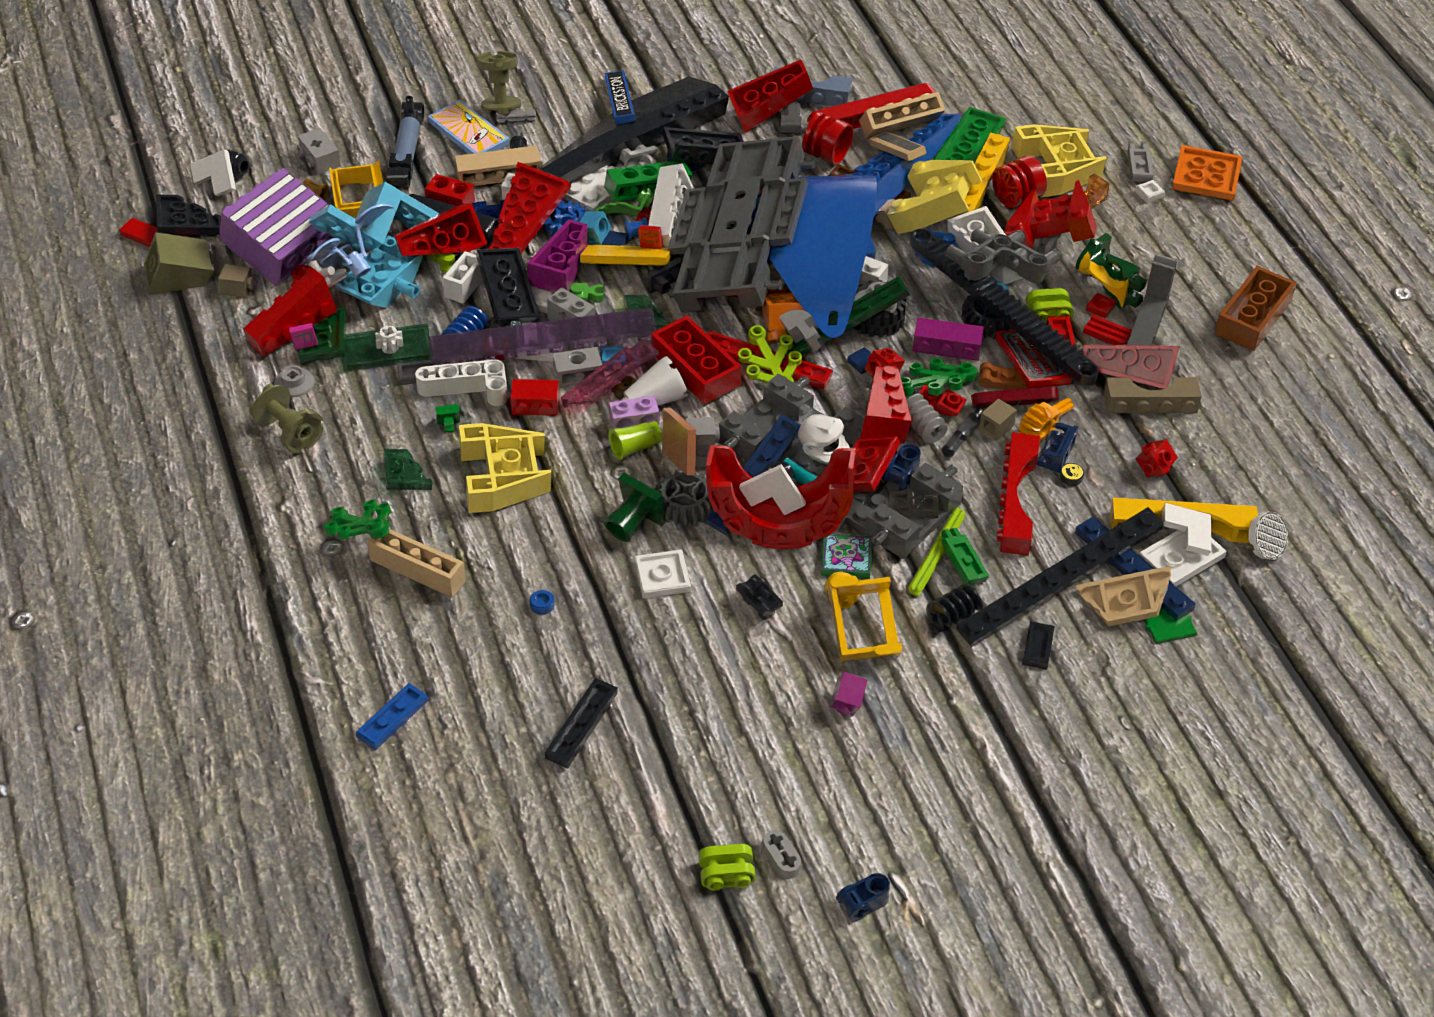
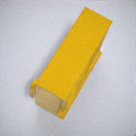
M379 160L373 165L331 170V167L329 168L335 207L356 218L362 201L342 204L339 185L373 183L375 188L382 184L383 179Z
M846 576L831 580L829 596L840 663L885 656L900 657L902 644L898 643L889 591L890 577L858 581L856 576ZM878 592L886 644L848 650L839 597Z

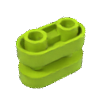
M1065 289L1033 290L1025 297L1027 308L1029 310L1032 309L1034 315L1038 314L1040 320L1044 319L1046 323L1047 317L1069 316L1071 319L1074 314L1069 294Z
M747 844L708 846L698 852L699 865L703 868L700 872L701 883L709 890L716 891L728 887L747 888L756 880L755 867L751 864L753 862L752 848Z

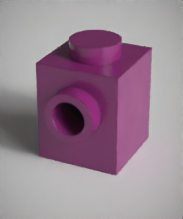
M843 672L836 681L830 707L836 709L842 715H854L861 708L868 680Z

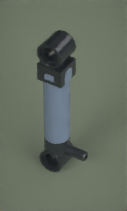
M410 95L405 97V102H402L401 121L394 153L390 155L389 167L387 169V183L395 188H410L420 125L424 121V103L414 102L413 97Z

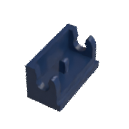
M1056 423L1054 427L1063 430L1064 433L1052 430L1040 457L1037 459L1036 465L1060 473L1076 442L1078 426L1074 425L1073 427L1064 423Z

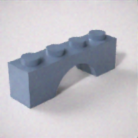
M774 66L773 71H774V70H777V69H779V68H781V67H775V66ZM832 75L825 81L811 82L813 89L796 99V101L827 106L848 103L852 90V78Z

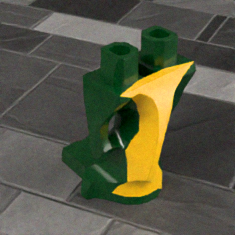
M1105 233L1096 240L1091 238L1077 259L1076 270L1097 279L1103 285L1107 295L1116 301L1118 308L1123 309L1127 304L1137 308L1144 298L1138 292H1141L1147 284V279L1139 275L1141 268L1110 254L1112 237L1109 234Z

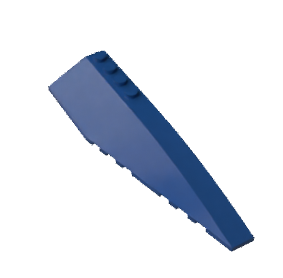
M961 113L943 114L927 124L926 128L913 133V137L908 140L925 146V155L912 161H907L883 151L868 160V164L854 169L856 173L850 175L873 174L876 176L877 191L874 217L888 200L894 199L910 184L907 175L912 165L918 161H929L934 157L961 119Z

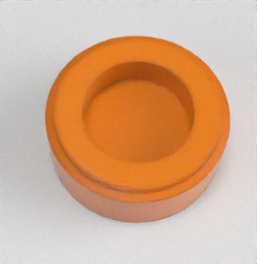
M782 329L766 333L767 343H780V337L788 335L787 330Z

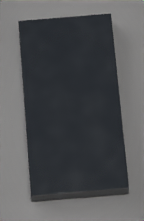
M520 249L477 250V261L496 324L539 322V311Z

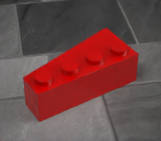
M311 266L305 271V276L300 280L296 279L290 285L292 288L283 296L279 295L274 299L273 305L268 310H262L243 328L250 346L263 357L292 339L290 327L312 323V325L317 324L337 311L325 277Z

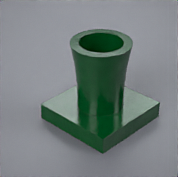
M624 472L618 478L623 503L603 520V523L607 530L617 539L629 542L645 517L661 527L667 521L665 519L666 510L662 494Z

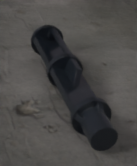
M978 407L974 412H971L941 449L944 456L948 458L954 456L956 451L980 423L981 413L984 411L983 408Z

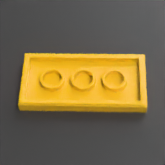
M587 245L580 254V262L590 264L666 266L672 255L668 251V247L653 249L641 248L640 246Z

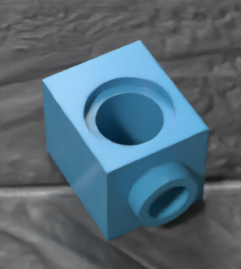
M586 211L580 220V223L588 225V244H602L611 229L604 211Z

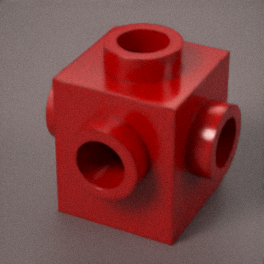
M890 348L873 350L868 357L865 370L871 374L872 378L876 366H891L899 369L900 373L905 360Z
M1163 439L1144 445L1141 448L1142 452L1135 459L1146 477L1156 475L1161 477L1170 471L1171 465L1177 460L1178 456L1168 440Z

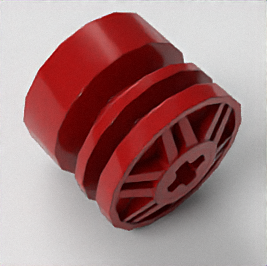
M818 112L811 118L804 132L802 140L803 151L817 158L821 156L823 160L837 165L845 158L851 146L853 126L839 119L834 121L833 117Z
M1026 155L995 168L992 174V184L999 201L1005 207L1014 208L1022 204L1032 190H1036L1038 197L1043 196L1047 189V178L1040 162L1035 157Z

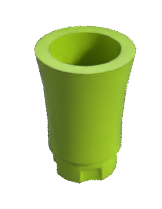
M655 421L610 429L608 434L609 444L615 457L618 460H622L636 452L660 443L662 441V432L659 424Z

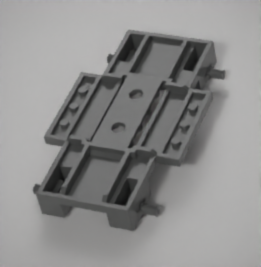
M798 136L719 144L712 169L706 172L708 179L706 187L686 189L667 248L671 255L685 254L675 287L668 291L669 298H675L681 312L701 311L705 297L731 295L738 296L742 307L763 306L769 290H781V280L770 281L772 273L767 264L771 246L792 245L808 187L807 179L799 178V175L803 169L815 168L814 159L804 161L805 153ZM763 188L751 233L747 235L748 226L752 223V212L756 209L755 202L757 196L761 193L760 189ZM740 194H746L742 199H736ZM731 224H737L733 229H727Z
M777 374L764 385L763 399L743 416L733 411L719 423L720 441L718 443L732 448L737 455L748 461L782 414L800 425L805 418L814 414H822L813 408L814 395L803 389L810 383L808 377L802 376L797 382H791L782 375ZM844 407L834 416V418L842 420L844 425L842 435L845 437V441L849 444L850 448H853L857 439H864L860 438L864 417L847 407ZM798 435L780 459V462H783L786 458H789L817 477L827 466L817 467L813 464L815 460L811 459L804 452ZM834 441L829 446L836 449L838 444ZM900 443V445H899V447L897 448V450H896L894 456L897 454V452L900 450V448H901L903 445H905L904 443ZM824 446V452H831ZM924 463L911 475L910 483L905 489L900 488L899 484L887 480L886 484H883L880 480L875 491L854 492L848 515L845 516L839 524V528L832 534H835L847 523L862 534L871 536V541L874 545L875 543L876 546L882 545L904 559L955 508L961 505L963 485L951 478L958 472L956 466L949 465L944 472H941ZM791 478L796 487L803 485Z

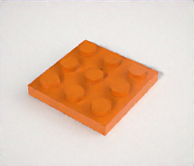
M1181 145L1172 189L1234 201L1243 156Z

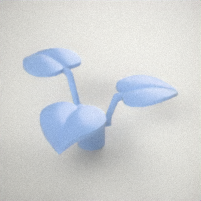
M389 204L374 205L356 218L355 230L360 246V254L355 251L347 255L352 245L346 244L338 249L336 247L341 241L339 238H333L321 244L307 259L309 261L322 259L319 263L321 267L327 268L332 266L335 270L343 259L356 278L366 275L371 270V267L365 260L368 255L364 249L360 228L375 221L386 210L394 208Z

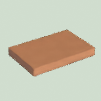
M663 408L662 453L686 475H695L696 429L672 408Z

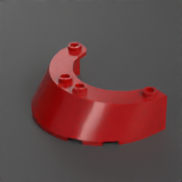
M710 445L706 461V482L711 506L714 512L717 511L724 521L723 524L737 536L740 534L752 540V543L755 545L781 550L810 546L812 542L831 535L839 528V524L849 513L854 493L856 448H839L834 450L824 471L813 481L797 487L806 501L805 506L784 515L773 497L751 507L739 486L752 477L742 468L732 448L724 445Z

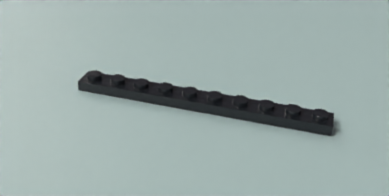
M1149 507L1145 508L957 624L956 630L973 647L1163 528L1164 523Z

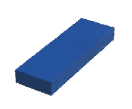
M408 683L356 731V738L376 751L429 701L428 695Z

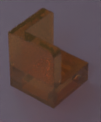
M1095 173L1089 176L1087 189L1084 191L1091 210L1107 200L1110 183Z

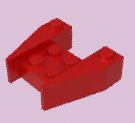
M1077 180L1072 195L1066 194L1055 199L1039 201L1036 190H1032L1008 220L1004 233L1008 236L1015 230H1021L1025 236L1022 244L1033 249L1035 239L1070 232L1073 242L1094 238L1097 225L1080 181Z

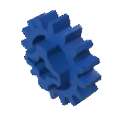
M561 200L560 204H558L543 224L545 231H550V235L553 236L568 219L580 222L585 214V207H580L579 203L573 205L572 201L564 203Z

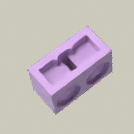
M655 396L609 402L610 425L612 429L653 421L659 424V409Z

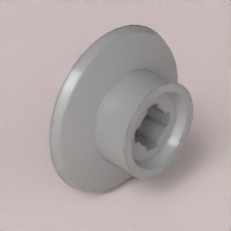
M297 365L285 367L274 380V386H285L290 392V397H299L308 393L315 383L314 376L306 369Z

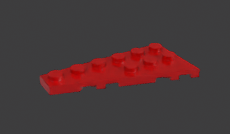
M517 162L516 173L512 177L511 188L506 195L499 216V225L494 231V240L489 249L519 248L522 254L570 190V181Z

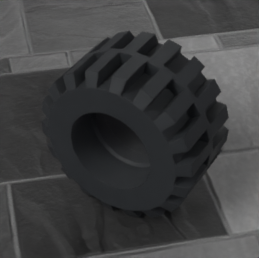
M871 280L868 281V283L864 282L860 284V287L857 288L856 294L862 290L867 289L868 286L874 281ZM907 298L897 302L894 313L883 310L854 328L861 330L860 333L864 335L869 334L872 337L890 336L892 332L897 333L905 321Z

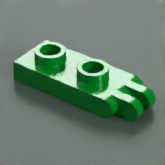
M956 527L951 528L950 531L949 529L942 530V546L964 584L973 585L986 582L989 574L966 535H961Z

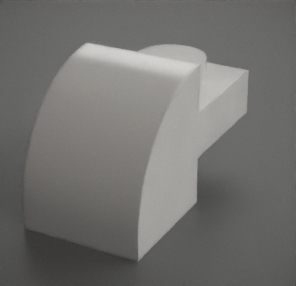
M792 310L779 317L784 328L793 337L795 343L804 339L813 352L821 348L817 340L820 337L816 331L818 327L808 312Z

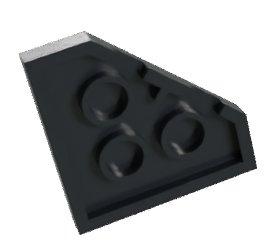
M156 194L157 233L186 236L220 235V215L206 213V208L196 203L190 205L184 202V198L179 195Z

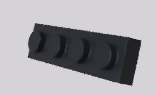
M595 678L545 751V759L568 769L618 694V687Z

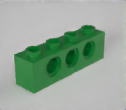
M671 161L608 169L606 171L604 187L613 202L637 199L640 191H645L647 188L651 189V192L655 194L660 167L683 164L691 181L693 174L685 162Z

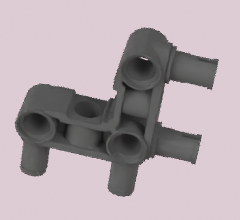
M976 228L972 232L970 240L978 243V247L966 253L954 245H950L945 252V257L959 264L960 268L964 270V276L974 281L986 277L997 266H1003L1018 273L1017 275L1032 283H1040L1044 280L1045 274L1049 272L1051 266L1057 263L1060 258V253L1056 249H1051L1048 253L1042 255L1023 245L1022 242L1025 236L1021 230H1015L1008 236L1004 234L991 236Z

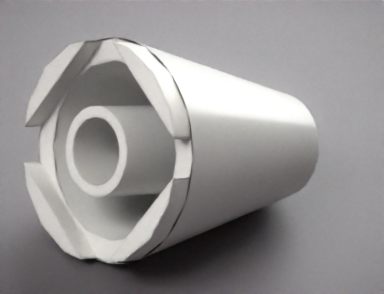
M666 356L660 359L623 392L624 398L622 400L655 396L657 406L684 399L688 394L685 393L687 388L678 370L670 368L669 364L672 361Z

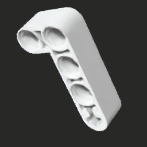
M499 360L424 366L417 369L415 373L417 392L424 397L486 391L487 401L493 406H501L508 399L505 367Z

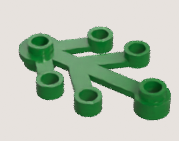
M940 358L930 360V370L923 369L921 363H911L909 365V374L925 377L915 380L901 377L905 397L914 393V387L928 384V393L930 395H940L942 388L948 380L950 390H961L964 382L975 380L978 369L971 363H962L960 366L943 364V360Z
M375 499L365 501L362 504L364 509L362 518L349 514L344 507H336L330 511L331 515L329 518L331 522L323 525L325 534L330 536L337 533L340 540L365 533L370 534L372 539L384 537L390 532V523L386 520L392 512L389 503L377 505ZM375 511H376V513H377L378 516H377V518L372 519V518H373V515H374V513H375Z

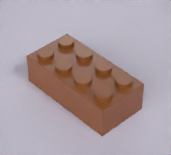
M1256 266L1220 312L1214 334L1255 351L1291 303L1297 282Z

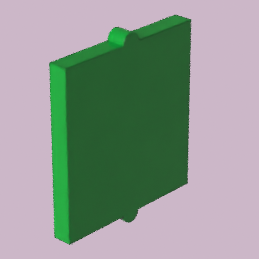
M1160 608L1158 617L1144 619L1146 630L1150 631L1155 644L1197 636V631L1191 622L1192 617L1188 614L1176 621L1163 608Z

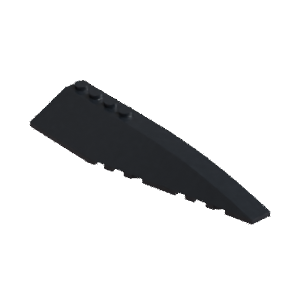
M688 76L631 100L635 122L616 125L613 113H611L538 169L571 182L619 161L622 149L628 148L634 151L639 145L651 147L663 142L662 131L664 127L693 129L725 115L729 96L717 84Z

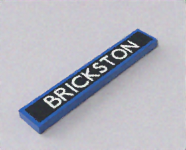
M624 70L605 73L615 124L635 122V114Z

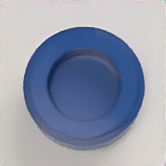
M539 590L530 596V608L536 614H548L555 607L554 596L549 591Z

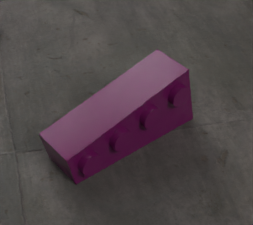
M568 219L527 263L528 279L531 286L551 292H556L561 287L570 291L581 264L580 254L588 245L587 224Z

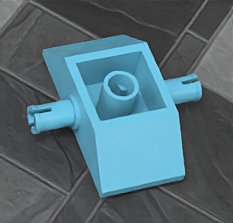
M388 235L385 238L384 244L373 249L365 258L371 270L360 278H356L353 272L350 271L346 278L335 285V288L368 304L387 308L402 293L415 299L420 293V286L413 284L423 255L402 256L395 238ZM342 259V266L349 268L346 262Z

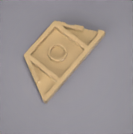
M1166 566L1076 585V588L1082 599L1108 627L1158 617L1172 575L1171 567Z

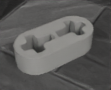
M778 830L766 833L763 841V850L777 873L787 879L796 877L800 872L801 858L787 836ZM772 841H774L776 844L780 843V851L778 850L775 844L771 845ZM784 858L789 864H793V867L784 866Z

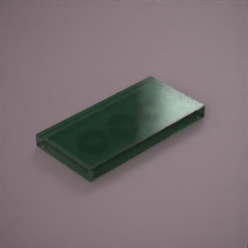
M428 323L396 327L397 331H402L403 347H399L392 354L384 353L382 348L377 349L375 333H380V330L345 334V356L342 357L343 371L434 360Z

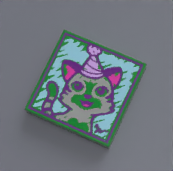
M831 534L824 538L821 575L830 576L835 572H845L857 578L870 579L872 537Z

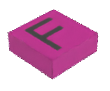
M312 323L290 327L295 350L318 345Z

